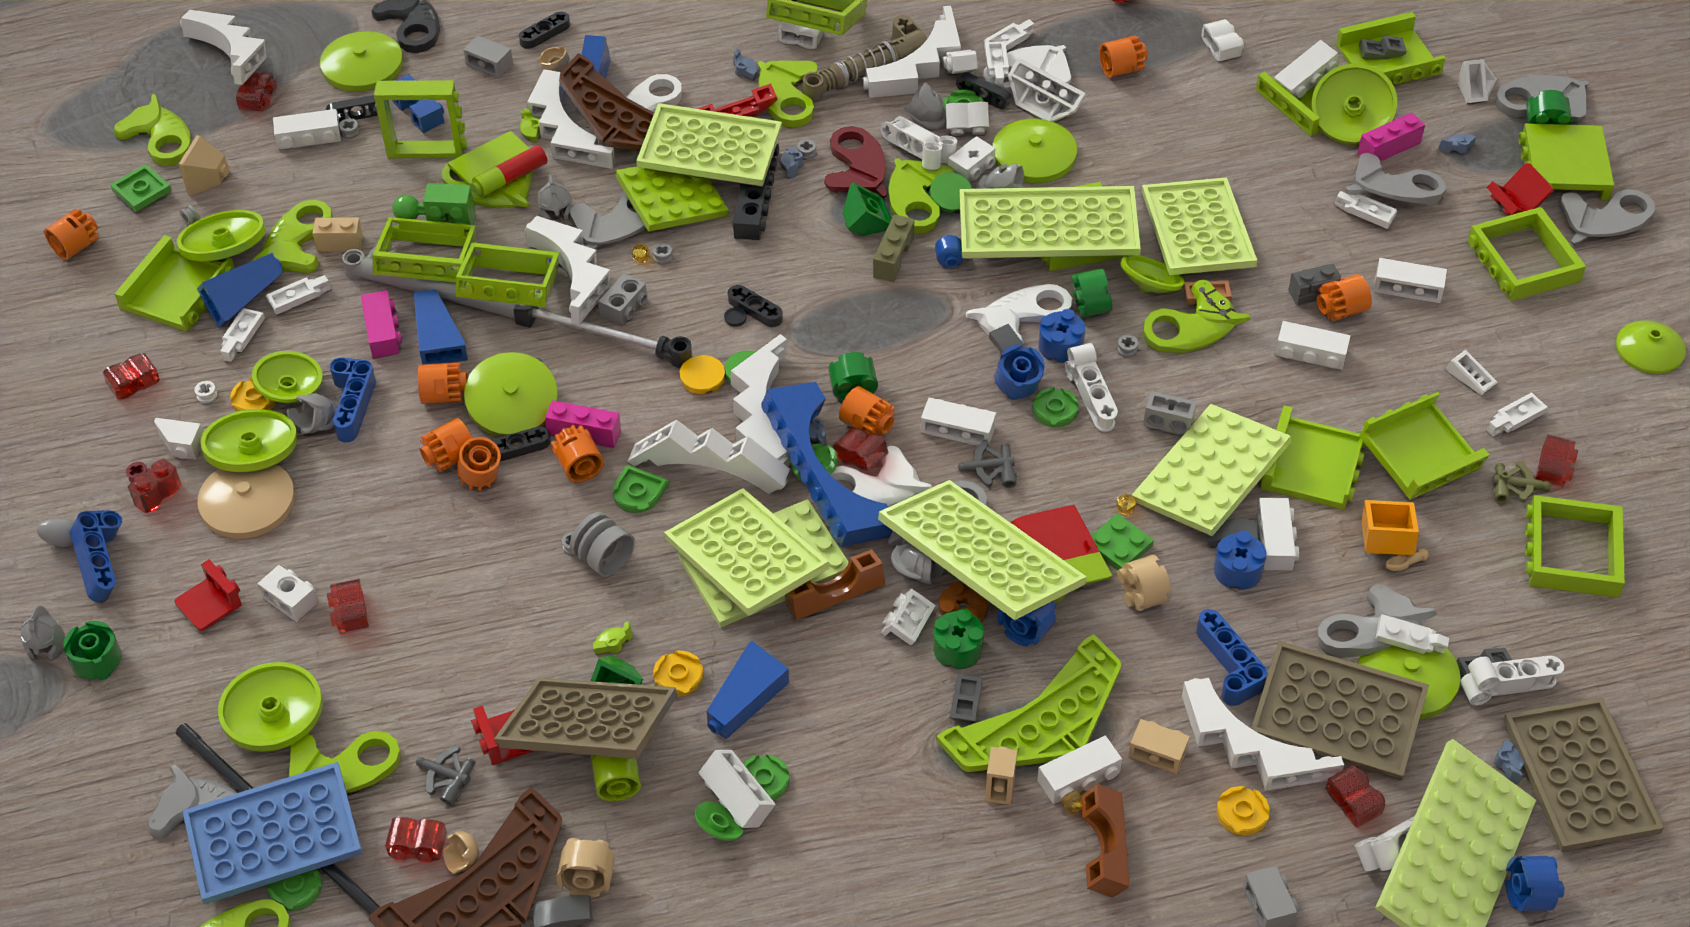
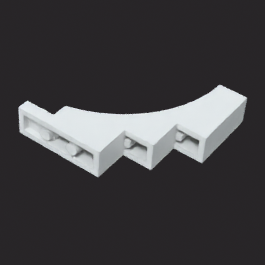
M943 6V15H940L939 20L935 21L930 36L912 54L887 65L866 69V77H863V88L868 90L869 98L915 94L918 89V79L939 77L940 63H942V57H945V53L961 51L951 6Z
M189 10L180 20L183 37L208 42L223 50L230 57L231 74L234 77V84L243 85L267 58L265 40L251 38L250 28L236 26L235 16Z
M544 69L527 104L534 118L540 119L541 138L552 140V157L554 159L613 169L615 165L614 148L598 145L597 136L583 130L568 117L561 104L564 89L559 83L560 72Z
M536 216L525 228L527 245L538 250L559 252V263L566 270L572 282L570 288L571 303L569 306L571 323L580 325L610 288V269L597 266L596 249L583 246V230Z
M780 334L731 370V386L740 392L733 399V414L743 421L735 428V442L749 436L788 467L791 463V458L782 446L779 436L773 430L769 418L761 407L767 389H770L773 380L779 373V360L783 359L787 354V339Z
M677 419L635 443L628 462L634 467L642 462L651 460L657 466L693 464L715 468L738 476L759 487L767 494L784 488L788 481L787 475L790 468L749 436L735 444L731 443L713 428L697 436Z
M1195 678L1184 682L1182 698L1197 746L1223 743L1231 769L1257 765L1265 791L1341 778L1344 768L1341 756H1326L1316 760L1312 748L1288 745L1263 736L1238 720L1225 707L1213 689L1209 678Z

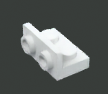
M911 588L905 595L901 593L893 603V606L896 608L885 617L883 621L885 627L881 632L886 636L891 631L909 645L916 641L935 607L932 602Z

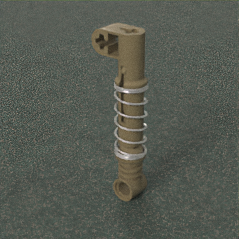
M905 15L897 16L893 20L892 41L886 40L879 45L876 44L874 49L870 50L867 48L865 53L862 54L857 52L856 57L848 56L844 62L841 60L834 62L828 69L819 73H806L803 77L802 93L811 98L812 101H817L821 99L822 94L836 87H846L848 82L855 83L858 78L863 79V77H866L867 68L887 65L912 54L927 40L926 34L910 17Z

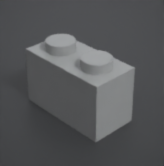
M478 35L463 49L467 66L500 78L513 65L510 48Z
M1277 866L1246 874L1243 889L1260 927L1293 926L1299 913L1298 904L1295 898L1290 897L1287 880L1284 875H1280Z

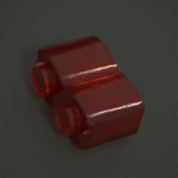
M255 71L239 87L236 95L239 109L263 112L266 106H269L270 96L277 87V81L274 79L273 73Z
M145 353L133 355L124 363L111 365L103 371L106 384L118 400L128 398L138 390L147 389L160 381L157 369Z
M850 428L832 445L840 461L846 464H854L866 471H871L889 453L887 443L883 437L867 434L864 430Z
M1547 434L1535 479L1542 480L1543 482L1549 481L1551 484L1564 487L1566 480L1571 481L1574 467L1570 466L1571 463H1575L1578 455V450L1574 449L1576 442Z
M161 459L152 464L146 473L136 477L129 484L128 489L134 505L144 513H149L159 507L163 499L176 493L181 487V481L176 467L166 459Z
M360 579L330 585L331 592L327 593L329 607H334V611L330 612L332 626H337L339 633L369 627Z
M1352 765L1328 778L1325 787L1332 800L1341 807L1345 816L1355 827L1358 828L1383 814L1386 805L1385 798L1379 790H1375L1369 785V779L1364 771Z
M395 817L392 818L385 847L388 855L396 860L417 858L424 863L437 861L441 858L447 830L444 822Z

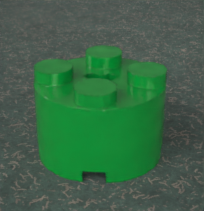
M1545 90L1539 92V96L1535 98L1532 96L1526 103L1528 124H1572L1570 101L1568 96L1565 97L1561 91Z
M1103 269L1071 275L1073 287L1076 288V290H1073V297L1075 303H1080L1078 311L1081 319L1108 313L1113 310L1111 293H1108L1107 286L1109 285Z
M851 352L839 356V361L834 364L833 361L829 364L828 372L833 395L840 404L843 403L848 393L857 386H861L873 394L877 390L878 380L873 359L870 356L867 358L864 357V353Z
M967 609L949 612L935 621L933 633V653L936 659L944 666L946 664L954 666V669H966L975 665L983 651L984 628L982 623Z
M100 621L85 622L86 625L80 628L76 626L68 632L63 643L65 654L73 672L79 677L105 680L110 677L111 672L119 665L122 651L109 625Z

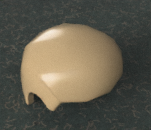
M561 46L560 48L552 47L546 49L538 58V61L543 70L561 72L569 63L570 58L565 47Z
M460 830L447 837L448 840H451V843L443 849L445 865L448 871L453 874L467 871L479 858V846L475 838L466 831Z

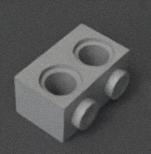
M623 273L598 301L600 317L623 326L628 320L632 319L637 309L646 303L648 298L646 283Z
M1151 391L1145 409L1143 426L1184 435L1193 425L1197 402Z

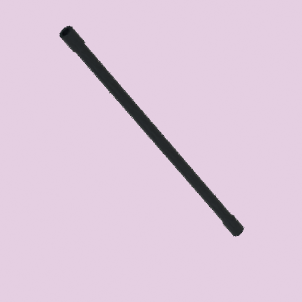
M187 723L181 724L177 728L176 735L189 748L195 750L239 793L253 789ZM335 863L320 868L367 914L370 915L380 907Z

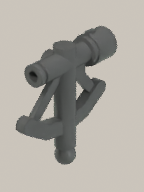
M983 440L975 452L974 461L962 462L958 465V470L961 472L976 470L978 478L988 487L992 486V480L1000 473H1002L1003 487L1011 488L1017 484V472L1015 473L1012 466H1015L1014 456L1011 457L1010 444L1008 443L1001 445V454L989 447L987 440ZM985 451L996 457L995 459L982 460ZM997 468L989 476L983 470Z
M457 744L441 752L434 761L424 757L416 759L418 767L428 770L426 776L427 793L433 795L435 789L446 786L440 796V800L449 806H453L461 795L460 788L470 782L469 774L476 764L473 759L467 757L461 767L458 757L461 748ZM453 757L456 770L443 764L447 759ZM437 774L449 778L448 780L435 783Z

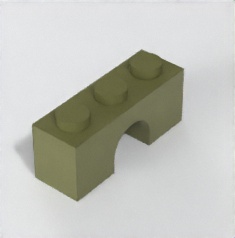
M896 214L893 215L873 259V278L895 282L901 268L903 251L908 252L914 239L915 219Z

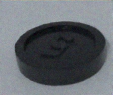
M733 307L725 312L724 320L729 326L738 327L746 322L747 315L742 308Z

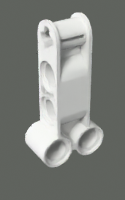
M901 116L896 117L892 122L882 123L880 127L881 134L886 140L921 158L922 167L929 170L939 169L941 163L948 164V157L954 154L957 149V139L955 137H939Z
M1087 343L1068 348L1069 361L1065 362L1068 379L1075 381L1096 429L1101 432L1111 431L1115 426L1114 419L1117 416L1118 410L1096 364L1097 357L1093 344Z
M1541 656L1491 663L1488 657H1479L1470 662L1468 665L1470 673L1465 675L1460 683L1470 704L1478 706L1489 701L1492 696L1553 688L1556 685V677L1564 671V664L1555 656Z
M1414 817L1378 837H1370L1354 845L1365 871H1372L1378 868L1381 871L1393 868Z

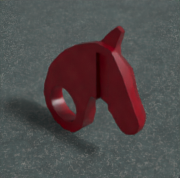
M849 126L835 131L830 139L832 155L850 166L845 172L827 174L824 180L826 188L832 192H848L850 185L854 182L869 191L877 193L882 198L887 197L883 184L886 171L885 156L879 142L863 128ZM854 139L860 141L863 145L856 149H846L839 144L845 140Z

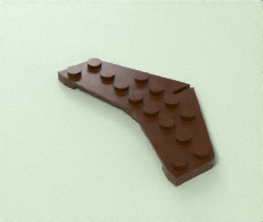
M578 53L560 72V85L602 144L607 140L606 147L640 151L655 112L625 97L594 69V64L588 58Z
M531 786L519 797L509 816L472 867L459 876L397 903L392 901L379 907L369 915V921L375 927H522V923L507 908L526 924L561 829V815Z

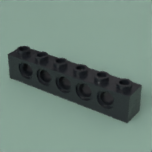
M776 144L763 186L740 184L733 220L735 239L760 240L761 231L765 232L766 219H764V216H768L769 204L767 201H771V188L769 186L774 184V173L772 171H776L777 159L775 156H779V144Z

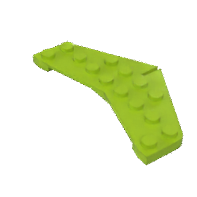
M1092 634L1077 647L1073 657L1038 698L1020 709L963 728L958 725L946 729L936 736V742L966 772L988 770L991 747H1007L1011 750H1017L1016 766L1048 763L1089 743L1119 677L1121 661Z

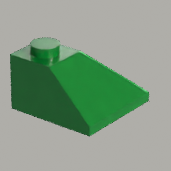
M854 182L850 185L842 212L847 229L862 236L886 231L892 218L883 198Z
M608 656L598 659L591 681L641 685L643 677L633 665L614 656Z

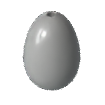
M65 518L47 519L39 523L37 534L49 544L58 547H69L73 545L70 530L74 522Z

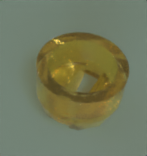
M639 243L635 245L632 249L633 260L638 263L649 260L650 252L645 244Z
M1125 493L1120 495L1116 503L1117 511L1125 515L1134 512L1136 506L1135 498L1131 494ZM1124 502H1128V506H1124Z
M1078 790L1072 791L1062 798L1061 803L1068 812L1074 814L1082 810L1081 794Z

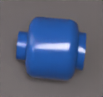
M945 235L936 242V258L940 265L955 267L963 262L960 238L953 235Z

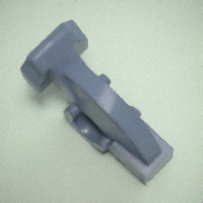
M736 49L733 57V64L736 66L735 74L753 81L757 76L756 63L748 57L741 56L740 49Z
M1455 134L1448 139H1441L1439 149L1445 154H1449L1451 150L1465 154L1468 148L1474 145L1476 137L1471 134L1468 136Z
M794 146L787 148V151L781 156V164L786 169L787 177H796L797 169L804 164L802 153L797 151Z
M814 418L809 424L810 441L826 446V432L823 430V421L819 418Z
M1504 740L1494 763L1498 768L1503 769L1507 779L1514 784H1518L1523 776L1520 770L1524 762L1517 748L1513 746V742Z

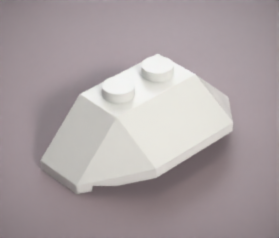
M1021 58L1017 59L1008 74L1015 104L1043 120L1055 122L1075 113L1087 95L1083 91Z

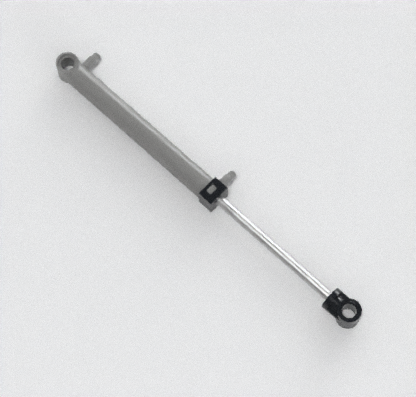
M376 246L371 249L367 256H364V253L358 249L348 250L342 256L346 276L351 280L364 278L413 292L436 289L442 300L513 318L517 325L530 328L535 319L538 318L656 350L655 355L657 358L669 359L676 368H681L687 360L692 358L691 341L683 336L673 339L661 336L658 341L584 321L577 325L571 323V318L539 310L538 306L455 297V282L373 275L372 255ZM535 289V293H540V290Z

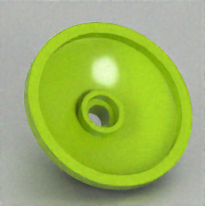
M1125 255L1120 262L1122 270L1135 285L1139 286L1141 291L1146 293L1175 292L1182 289L1185 283L1181 275H1169L1166 264L1152 258L1140 255Z
M1643 320L1629 323L1619 331L1616 338V350L1621 359L1632 368L1649 374L1672 372L1683 363L1686 356V345L1681 336L1671 327L1660 322Z
M279 351L268 354L261 358L252 370L254 388L265 398L280 403L299 402V399L296 400L297 396L315 394L321 387L323 379L320 365L310 356L295 351Z

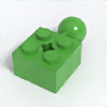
M427 183L423 203H419L411 195H402L394 201L392 211L396 218L417 219L419 215H426L427 221L474 225L476 218L471 185Z

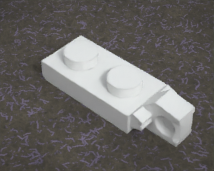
M1030 19L1020 25L1012 23L983 41V47L985 42L1005 41L1006 51L1028 39L1034 33L1035 24Z
M1005 41L985 42L984 49L988 75L990 78H995V85L1004 87V77H1008L1009 74Z
M1340 191L1335 201V206L1386 229L1389 228L1397 214V209L1361 194L1354 196Z
M325 275L314 280H308L306 277L267 294L266 298L277 315L317 298L331 288Z
M242 308L222 337L223 343L220 352L224 361L232 362L237 352H242L264 321V313Z
M1530 393L1498 410L1493 420L1489 422L1490 425L1487 432L1494 437L1501 434L1504 430L1507 433L1514 431L1545 414L1548 407L1533 393Z
M1383 614L1379 617L1375 638L1377 641L1421 654L1425 652L1432 653L1433 650L1444 653L1448 648L1449 638L1436 634V631L1431 628Z

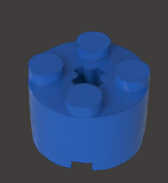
M1064 309L1041 318L1038 348L1042 356L1048 360H1051V358L1056 359L1058 363L1069 361L1068 348L1084 345L1085 324L1080 317L1075 315L1073 310Z
M1022 345L1008 347L1002 353L994 374L998 388L1012 400L1032 395L1038 389L1043 377L1044 359L1032 347L1025 348Z
M1239 531L1236 534L1224 537L1217 545L1214 562V574L1217 580L1229 588L1231 586L1240 587L1239 590L1250 589L1257 585L1263 574L1267 555L1263 544L1247 531Z
M1051 601L1016 620L1000 610L997 616L999 625L1003 624L1006 629L1005 635L1016 644L1027 647L1029 644L1036 645L1055 624L1056 614L1054 610L1056 605Z
M1517 856L1509 860L1506 872L1511 871L1510 880H1505V886L1510 905L1513 908H1518L1517 911L1553 910L1558 902V898L1564 896V884L1562 881H1559L1556 858L1548 856Z

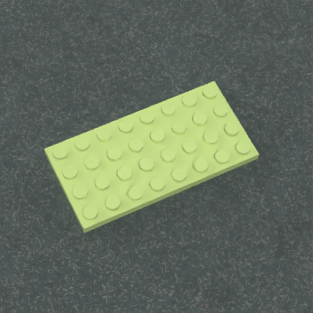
M1134 186L960 189L962 258L1140 255L1141 248Z
M950 480L879 511V521L1014 620L1085 585L1087 576Z
M1454 739L1448 741L1375 909L1400 927H1486L1507 875V864L1515 855L1536 799Z

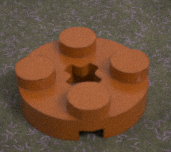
M953 582L949 585V588L942 592L939 598V613L942 616L949 612L961 610L959 604L966 603L970 607H964V609L971 611L972 615L977 617L981 623L985 620L988 613L987 599L965 583Z

